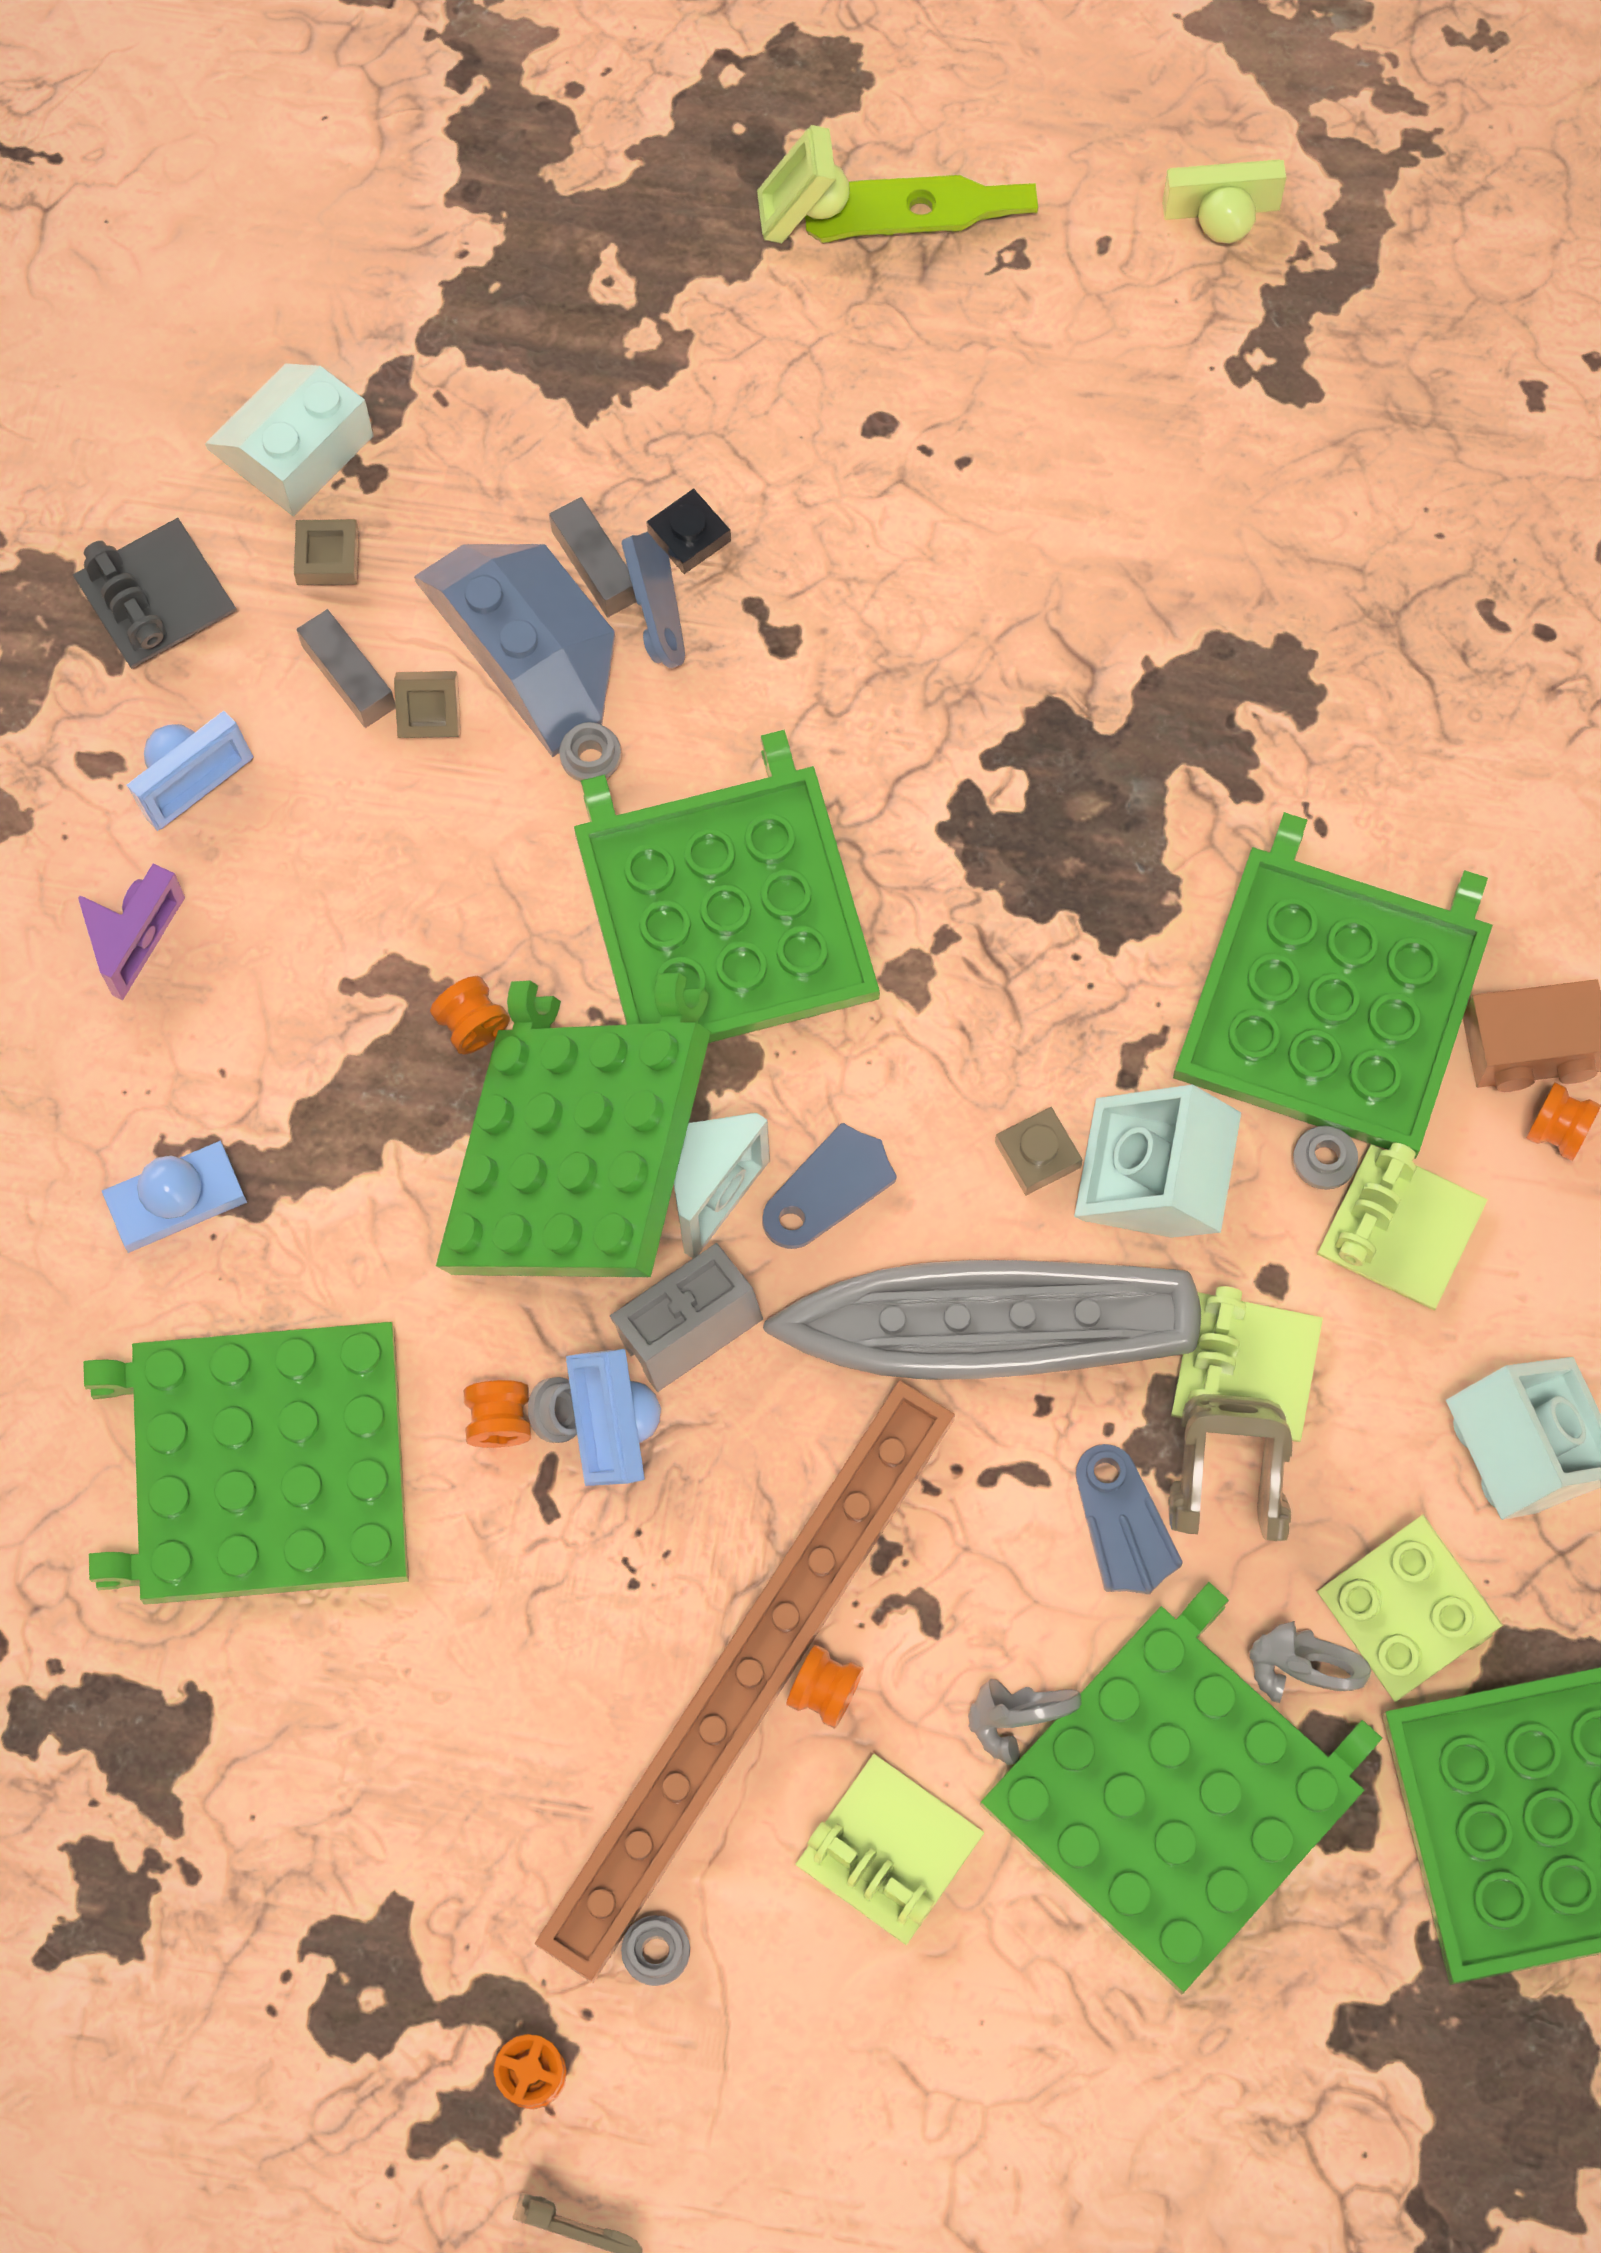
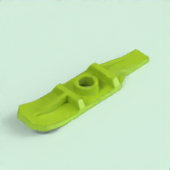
M961 175L850 181L849 198L841 212L829 219H813L806 214L805 222L808 234L822 243L861 235L883 234L885 236L897 233L962 231L980 220L1011 214L1038 213L1036 183L985 186ZM915 204H925L932 211L920 215L913 213L910 209Z

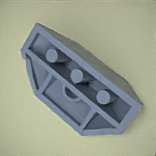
M463 544L414 576L416 584L552 758L559 754L564 736L575 726L587 722L602 725L615 643V631L545 544Z

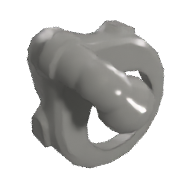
M1295 1621L1280 1624L1268 1635L1263 1634L1253 1643V1648L1249 1651L1255 1671L1254 1679L1257 1681L1260 1690L1265 1692L1272 1702L1276 1703L1281 1701L1286 1675H1276L1274 1672L1275 1666L1306 1684L1335 1691H1353L1363 1688L1371 1675L1370 1665L1362 1656L1346 1647L1315 1638L1311 1630L1307 1629L1296 1632ZM1310 1661H1320L1335 1665L1345 1670L1351 1677L1343 1679L1325 1675L1313 1669Z
M990 1679L980 1687L976 1702L970 1707L968 1727L971 1732L976 1734L984 1750L993 1758L1000 1759L1007 1765L1016 1764L1019 1761V1746L1016 1738L1013 1735L1001 1738L997 1733V1728L1029 1726L1070 1715L1081 1706V1695L1077 1690L1034 1692L1030 1687H1025L1011 1694L997 1679Z

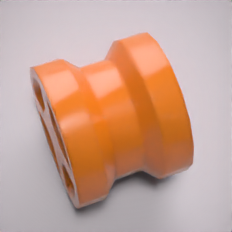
M477 975L462 979L447 988L437 997L430 1008V1013L437 1024L449 1028L452 1033L450 1039L452 1045L459 1054L463 1055L480 1050L494 1041L498 1030H505L510 1022V1017L503 1006L493 1004L488 998L489 987L482 977Z
M1554 1082L1526 1138L1537 1144L1547 1141L1559 1148L1561 1156L1573 1161L1600 1110L1601 1104L1591 1099L1580 1102L1569 1096L1566 1087Z
M494 1380L475 1383L463 1390L464 1404L471 1410V1422L465 1428L467 1444L482 1448H501L520 1445L531 1439V1425L524 1419L523 1407L529 1401V1388L527 1384L512 1380Z
M815 1644L796 1677L786 1705L797 1711L808 1708L820 1714L823 1724L835 1729L853 1698L864 1668L853 1662L841 1665L831 1660L828 1650Z
M531 2034L514 2037L503 2045L496 2056L493 2071L496 2086L503 2096L520 2108L532 2110L546 2107L555 2101L564 2089L567 2077L565 2060L553 2043L542 2036Z

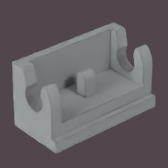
M717 1243L610 1315L627 1352L631 1357L633 1355L636 1356L648 1381L657 1392L763 1320L752 1286Z

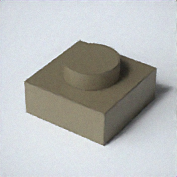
M356 519L296 520L294 577L297 585H357L359 529Z
M457 671L396 672L394 692L397 737H459L461 724Z
M1052 1106L996 1134L995 1144L1025 1196L1080 1169L1083 1159Z

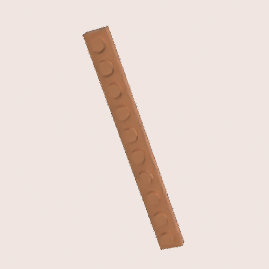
M898 1381L534 1943L536 1947L594 1984L955 1419L953 1412L904 1382Z

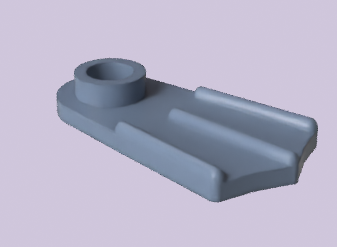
M648 532L632 535L623 539L621 544L636 602L642 606L648 628L643 632L644 645L648 655L655 663H663L666 667L672 669L684 663L685 648L670 559L668 554Z
M841 1123L767 1202L762 1216V1225L767 1237L774 1244L782 1248L797 1249L804 1247L896 1182L897 1176L888 1161L882 1140L861 1133L845 1123ZM786 1214H795L801 1218L803 1225L797 1230H788L781 1225L779 1220Z
M1109 1444L1097 1445L1088 1449L1081 1456L1077 1464L1076 1482L1104 1591H1127L1149 1595L1165 1578L1181 1568L1183 1561L1131 1457L1123 1449ZM1101 1463H1109L1117 1469L1119 1477L1112 1483H1103L1096 1478L1094 1468Z

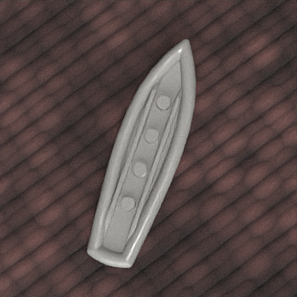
M961 1260L919 1263L882 1269L836 1282L799 1299L764 1322L763 1329L767 1334L803 1353L841 1367L872 1374L924 1380L986 1379L1078 1370L1191 1353L1196 1349L1199 1339L1201 1306L1192 1275L1185 1270L1077 1262Z

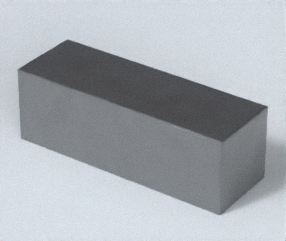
M582 496L549 513L553 535L606 617L608 618L636 603L628 567Z
M328 609L296 629L303 649L364 728H367L396 709L391 689Z

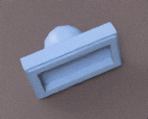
M222 711L196 732L182 724L165 725L155 729L145 743L143 754L147 769L126 786L145 819L156 831H159L254 757L237 723L225 711Z
M221 1140L180 1158L174 1156L155 1158L144 1167L140 1175L102 1190L120 1238L128 1253L247 1203Z
M625 1349L566 1356L585 1486L628 1484L645 1480L639 1443L651 1437L660 1422L661 1406L656 1394L645 1384L630 1381Z

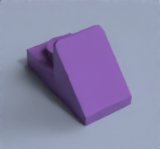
M154 863L143 880H135L127 890L122 903L123 913L121 915L83 896L78 897L100 974L112 996L121 1000L125 998L185 899L175 873Z

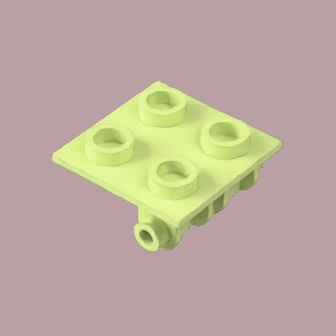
M1393 1143L1389 1150H1383L1371 1144L1317 1255L1435 1311L1488 1199L1415 1165L1413 1162L1416 1156L1415 1151L1404 1144Z
M1219 1286L1216 1289L1215 1295L1198 1292L1201 1306L1199 1339L1197 1347L1193 1352L1183 1354L1171 1416L1182 1418L1185 1404L1194 1396L1202 1394L1268 1399L1280 1405L1290 1427L1292 1441L1300 1443L1323 1317L1241 1301L1242 1291L1233 1287Z
M1424 1514L1317 1591L1363 1658L1369 1663L1370 1668L1394 1702H1397L1468 1650H1473L1493 1636V1632L1503 1626Z
M873 1754L826 1822L822 1821L807 1842L809 1846L795 1865L907 1946L985 1832L880 1757Z

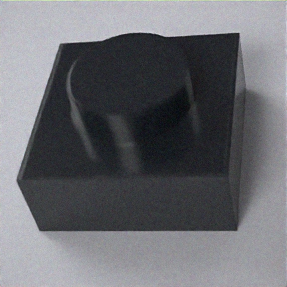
M694 488L646 521L647 532L668 554L669 558L683 574H686L731 542V529Z

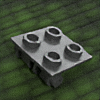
M178 517L118 550L114 546H107L101 540L89 544L83 552L86 557L84 561L85 568L73 574L76 582L131 669L237 611Z

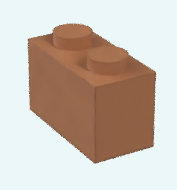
M1598 979L1472 995L1463 1016V1023L1477 1088L1496 1085L1498 1091L1512 1092L1530 1087L1535 1083V1080L1559 1077L1561 1083L1574 1084L1590 1080L1597 1076L1598 1072H1601V990Z

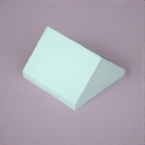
M751 1113L688 1123L674 1180V1191L684 1253L692 1259L700 1254L770 1162L768 1121L760 1114Z

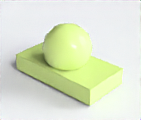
M811 125L757 190L764 240L783 243L806 214L813 219H829L841 212L846 205L850 186L842 168L834 164L830 129Z
M1284 160L1167 169L1162 201L1164 219L1199 217V223L1204 233L1214 241L1233 243L1242 240L1253 227L1256 221V212L1280 211L1286 182Z

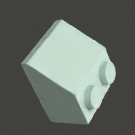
M284 364L205 445L208 451L294 517L374 435L365 399L322 366Z
M1193 1084L1096 1098L1074 1217L1085 1222L1170 1238L1221 1233L1241 1112Z
M1574 1357L1505 1365L1446 1399L1454 1417L1455 1433L1461 1443L1468 1448L1481 1475L1483 1493L1489 1503L1496 1508L1501 1520L1536 1514L1601 1488V1413Z

